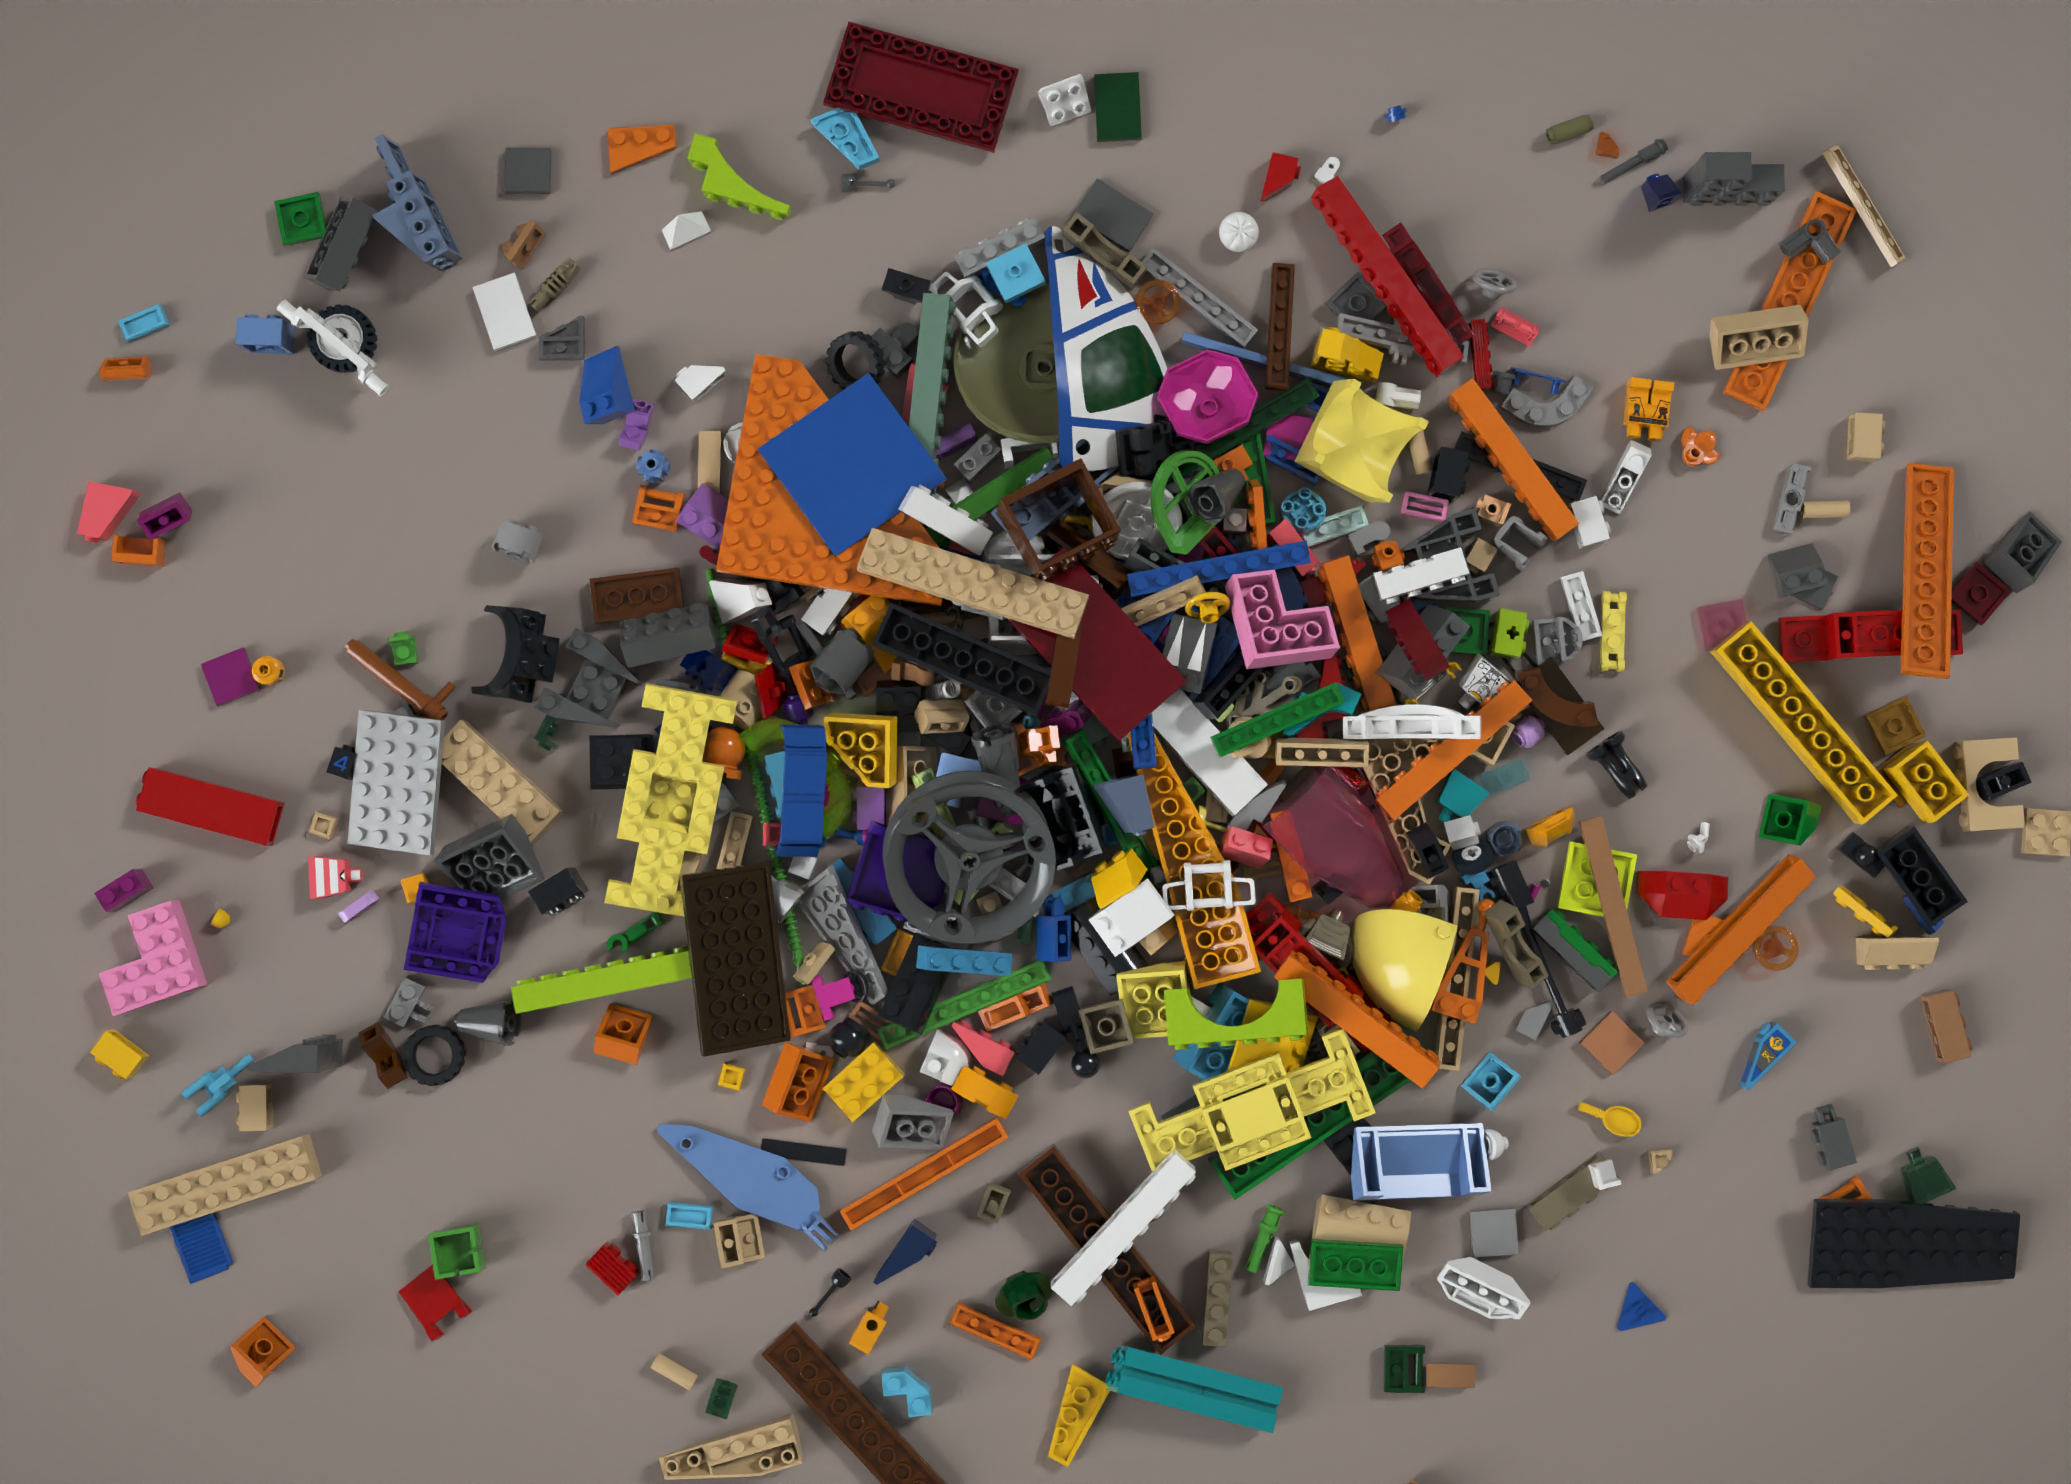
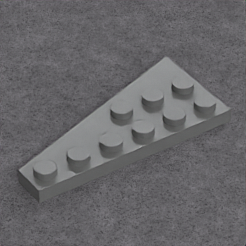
M832 864L802 888L804 894L797 905L825 943H829L835 948L833 953L847 972L856 970L866 977L869 985V993L866 998L873 1006L888 995L889 990ZM858 976L857 981L860 983V990L864 994V984Z

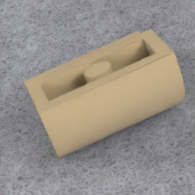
M750 1213L736 1217L731 1216L713 1222L721 1269L765 1258L758 1215Z

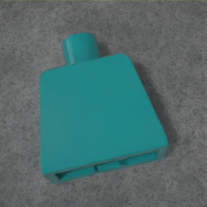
M1453 769L1448 773L1436 799V803L1443 807L1437 819L1444 823L1451 821L1454 816L1461 818L1470 815L1489 795V792L1456 769Z

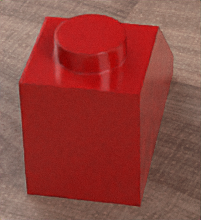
M1275 152L1272 153L1260 201H1267L1290 187L1294 179L1298 180L1301 166H1297L1299 158Z

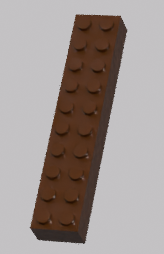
M1054 1143L1018 1171L1020 1178L1078 1251L1111 1217ZM1133 1244L1126 1253L1121 1252L1117 1257L1118 1261L1110 1270L1106 1269L1101 1274V1280L1161 1355L1193 1330L1196 1324ZM1152 1276L1155 1277L1175 1332L1171 1334V1338L1161 1342L1158 1340L1153 1341L1133 1287V1283ZM1153 1289L1142 1293L1154 1326L1165 1323Z

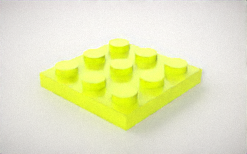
M1569 841L1557 908L1603 917L1585 845ZM1611 849L1627 909L1637 854Z

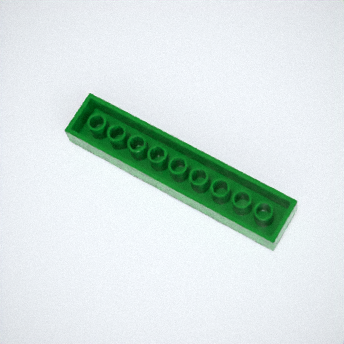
M1370 1049L1355 1059L1373 1106L1411 1081ZM1343 1101L1304 1116L1311 1136L1310 1139L1225 1171L1218 1152L1208 1158V1161L1234 1200H1236L1350 1123L1353 1118L1347 1102Z

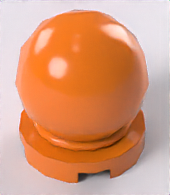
M728 726L712 729L706 738L703 753L705 762L723 765V777L741 780L743 771L737 770V766L743 761L746 753L744 739L739 732Z

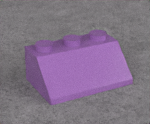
M702 483L686 503L676 522L720 549L729 499Z

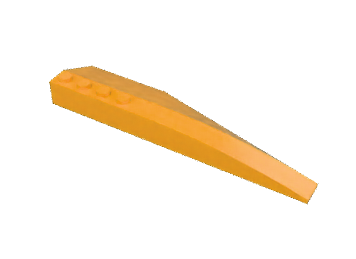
M1129 732L1127 736L1132 751L1131 732ZM1154 733L1157 768L1138 769L1136 771L1137 774H1144L1154 828L1151 829L1166 884L1185 880L1184 863H1191V865L1223 863L1224 858ZM1223 872L1192 874L1193 899L1225 897ZM1231 881L1232 901H1242L1238 883ZM1185 884L1167 889L1172 906L1186 905ZM1243 905L1227 909L1223 906L1194 908V911H1187V909L1173 910L1194 989L1261 972Z

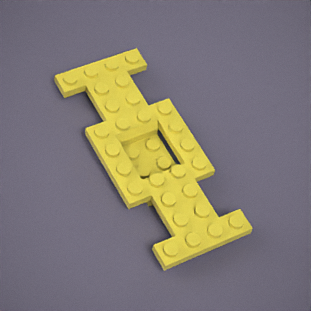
M646 683L642 707L664 711L656 753L633 749L617 833V839L639 842L632 883L609 879L604 903L684 917L682 893L677 891L684 851L707 854L724 771L723 765L702 762L710 720L733 724L737 700Z
M1338 1028L1321 1035L1329 1055L1328 1057L1287 1073L1279 1053L1276 1052L1195 1083L1192 1086L1200 1106L1157 1122L1149 1101L1128 1109L1152 1172L1173 1149H1176L1188 1161L1218 1150L1225 1171L1310 1139L1311 1136L1304 1116L1343 1101L1347 1102L1354 1121L1375 1114L1376 1112L1344 1030ZM1266 1083V1085L1263 1087L1257 1088L1255 1090H1252L1250 1092L1244 1093L1242 1095H1239L1237 1097L1231 1098L1223 1102V1099L1228 1098L1230 1096L1236 1095L1238 1093H1241L1243 1091L1249 1090L1251 1088Z

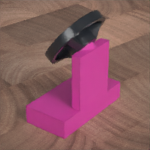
M856 970L846 973L843 979L826 985L822 974L815 976L811 981L825 1021L836 1017L833 1006L850 1000L853 1002L863 1001L869 993L866 977ZM850 974H853V976H852V978H851V981H850V979H849L848 976H849ZM858 976L864 984V994L860 990L861 986L860 983L857 981ZM855 994L861 997V999H856Z

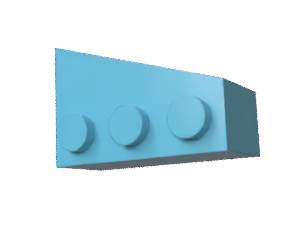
M785 751L764 756L766 763H764L767 776L770 775L772 782L770 784L771 794L773 798L776 797L778 805L775 806L778 819H781Z

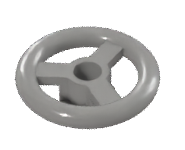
M1481 269L1473 274L1474 282L1483 288L1482 294L1489 298H1499L1500 293H1511L1517 286L1513 278L1496 270ZM1505 281L1510 286L1505 287L1501 282Z
M1652 1003L1648 1006L1647 1018L1656 1034L1672 1038H1681L1687 1034L1688 1024L1676 1009L1664 1003ZM1656 1009L1664 1010L1662 1016L1654 1015L1653 1012ZM1672 1015L1678 1020L1681 1028L1674 1022Z

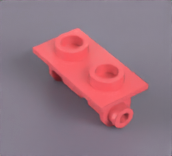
M1502 307L1498 310L1490 326L1528 347L1531 346L1540 329L1539 326Z

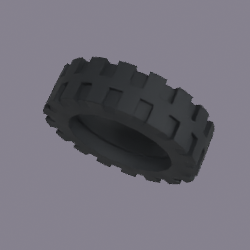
M851 331L838 336L837 339L830 343L831 347L826 351L828 356L825 358V363L828 364L827 372L833 377L832 381L840 385V389L844 390L859 380L852 377L843 365V350L848 344L858 346L865 353L869 363L868 373L877 384L881 381L880 377L885 373L883 368L886 366V361L883 360V350H880L878 347L880 344L876 340L874 341L871 335H865L862 331Z
M429 1025L416 1030L410 1035L407 1043L404 1044V1054L402 1055V1061L405 1062L404 1068L410 1073L409 1076L413 1080L416 1079L418 1083L428 1086L444 1084L457 1076L465 1064L464 1056H466V1049L464 1050L463 1047L464 1042L462 1039L460 1040L458 1033L452 1031L447 1026ZM427 1037H440L447 1041L451 1047V1064L442 1073H427L421 1069L417 1062V1047Z

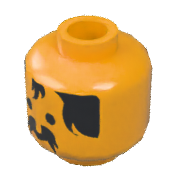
M263 656L254 662L252 675L258 683L274 686L283 680L285 668L279 659Z

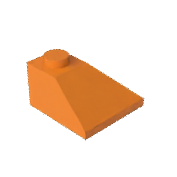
M262 1317L230 1347L240 1372L255 1387H258L296 1349L265 1317Z

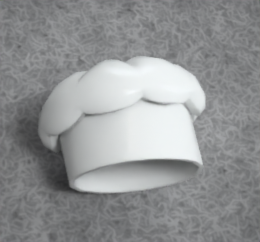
M1234 212L1227 215L1219 227L1221 242L1226 248L1234 252H1244L1251 249L1259 236L1257 222L1252 216L1244 212Z

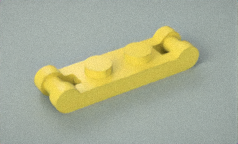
M1602 591L1600 671L1615 669L1616 672H1624L1626 592L1619 591L1616 594L1610 591ZM1610 602H1617V609H1610ZM1609 654H1616L1615 661L1609 660Z

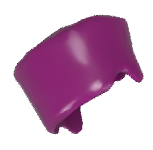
M939 1083L933 1087L925 1102L953 1110V1117L959 1114L963 1107L962 1096L951 1090V1085Z

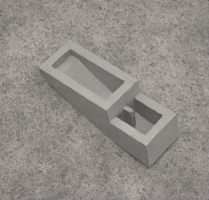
M1282 779L1264 788L1231 818L1227 828L1229 829L1233 826L1247 830L1253 819L1262 823L1285 788L1287 781Z

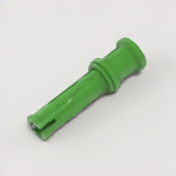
M1269 1203L1266 1205L1267 1211L1263 1221H1260L1258 1224L1260 1230L1244 1266L1245 1269L1256 1274L1273 1234H1276L1279 1230L1277 1226L1281 1216L1286 1213L1282 1208Z

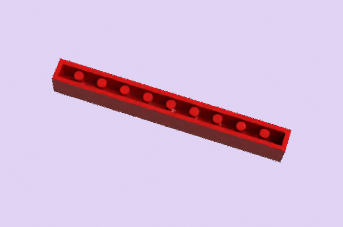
M1336 176L1318 186L1311 196L1313 205L1316 209L1320 210L1325 217L1326 224L1337 234L1340 244L1346 247L1350 253L1351 260L1360 267L1363 277L1371 283L1377 297L1387 306L1391 317L1397 320L1402 333L1408 336L1416 353L1420 354L1426 362L1427 369L1437 378L1457 366L1464 358V355L1340 178Z

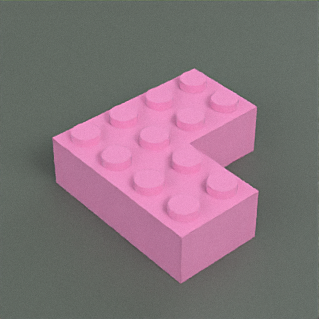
M1275 570L1234 574L1226 583L1225 589L1230 600V608L1246 669L1329 659L1340 648L1329 606L1286 611Z
M170 900L128 915L141 959L99 973L113 1016L123 1015L208 985L180 900Z

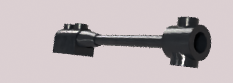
M1510 861L1490 870L1491 876H1488L1490 879L1488 883L1492 890L1497 888L1500 895L1496 898V901L1502 900L1518 908L1525 923V926L1520 930L1523 931L1531 951L1542 960L1548 973V977L1544 981L1558 1011L1553 1016L1554 1022L1550 1023L1554 1034H1560L1561 1038H1565L1582 1031V1027L1586 1025L1584 1016L1579 1008L1576 1010L1574 1008L1566 1009L1531 929L1532 924L1526 906L1534 903V900L1517 861Z

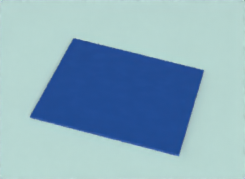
M869 373L757 449L835 557L868 535L872 528L877 529L901 511L898 508L911 486L918 488L919 485H922L932 491L947 480Z

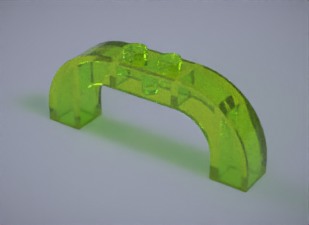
M766 719L751 725L739 737L753 753L758 754L773 741L784 739L780 725L799 724L784 719ZM827 752L826 784L829 789V802L824 809L822 833L826 839H831L845 825L852 808L850 782L838 765L840 763L839 759L832 752L830 754Z

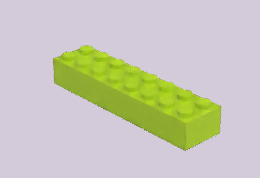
M688 946L673 949V954L669 955L666 950L651 953V958L646 959L645 955L628 958L629 963H624L623 959L607 962L605 968H602L601 964L583 967L584 972H579V968L561 972L562 976L557 977V973L539 976V981L536 982L535 977L516 981L517 986L511 987L515 1013L690 979L692 976Z

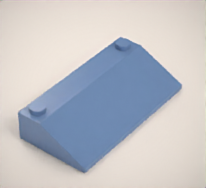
M1483 1123L1355 1127L1351 1168L1353 1201L1481 1196L1491 1192Z

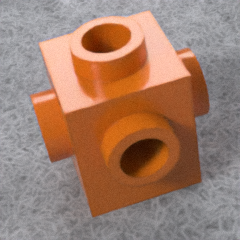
M1396 541L1380 542L1374 546L1373 555L1370 556L1373 568H1377L1378 572L1382 571V573L1387 572V570L1393 567L1404 565L1403 561H1405L1403 549L1398 548Z

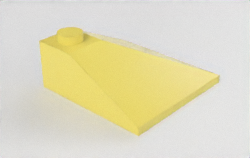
M1187 961L1160 963L1117 973L1119 999H1123L1133 1038L1167 1036L1164 990L1190 989Z

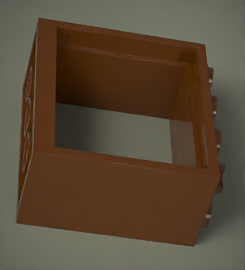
M1081 458L1001 498L997 508L1000 519L1033 578L1037 580L1048 581L1055 576V572L1061 569L1065 572L1073 568L1075 562L1081 559L1087 561L1094 557V552L1100 549L1106 551L1112 548L1121 531L1120 526ZM1075 482L1103 534L1041 564L1014 512Z

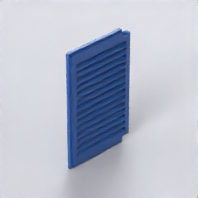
M215 1212L169 1227L190 1284L228 1270V1264H233Z

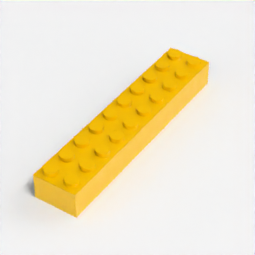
M1752 621L1743 623L1710 651L1854 824H1865L1898 796Z

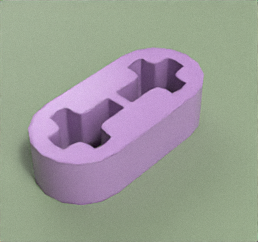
M372 890L346 907L338 915L344 924H347L375 905L380 898Z

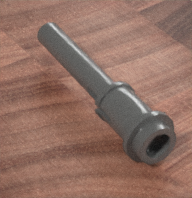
M1662 138L1655 139L1654 143L1639 150L1638 155L1601 175L1602 183L1609 182L1640 163L1646 164L1660 154L1665 155V151L1668 150L1666 142Z

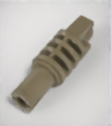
M571 258L565 260L550 274L549 278L545 279L546 281L541 284L539 292L528 303L539 312L551 298H556L567 287L566 285L571 283L581 269L579 265Z

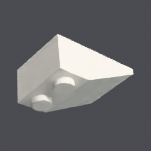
M1147 878L1138 884L1137 888L1100 909L1089 921L1116 957L1175 915Z

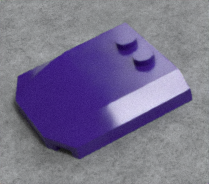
M419 882L403 970L483 983L490 972L498 965L507 917L500 895Z

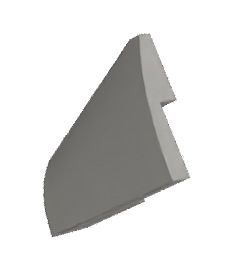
M771 876L776 920L779 925L784 921L791 908L799 902L804 891L800 888L796 891L787 887V882L776 880Z

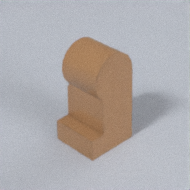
M898 657L892 662L891 679L900 681L904 678L915 681L922 686H929L935 682L936 674Z

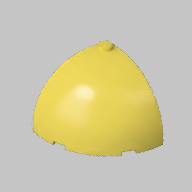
M1395 909L1372 910L1357 916L1353 921L1351 929L1354 944L1352 962L1363 989L1375 1005L1391 1015L1390 1018L1417 1032L1424 1022L1439 989L1458 926L1428 915Z

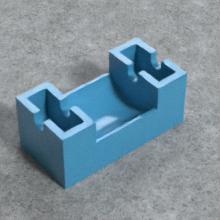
M1218 983L1208 999V1002L1213 1004L1206 1018L1223 1026H1241L1249 999L1224 984ZM1234 1041V1046L1221 1047L1220 1042L1211 1043L1210 1048H1198L1197 1044L1188 1045L1189 1049L1177 1050L1172 1060L1189 1072L1206 1080L1228 1070L1236 1041Z

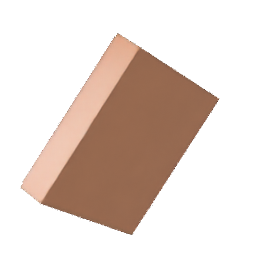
M1610 1011L1579 1042L1612 1075L1645 1044L1613 1011Z

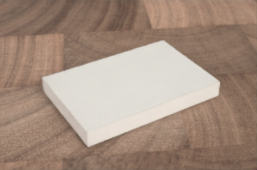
M515 273L473 287L495 351L537 337Z

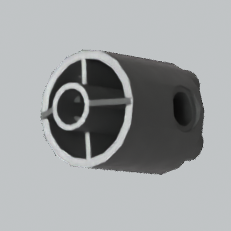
M849 629L845 632L838 631L832 641L825 646L810 665L815 683L828 693L846 694L860 677L866 666L873 660L872 655L875 651L869 645H863L856 640L858 638L857 635Z

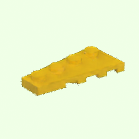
M1073 1363L1048 1452V1457L1066 1467H1069L1110 1392L1107 1390L1108 1385H1106L1104 1380Z

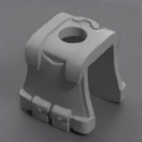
M1512 516L1498 531L1492 542L1494 543L1493 546L1498 549V554L1500 552L1515 563V568L1523 572L1528 567V558L1504 543L1503 540L1513 529L1536 548L1542 549L1548 538L1542 532L1536 533L1526 527L1520 518Z

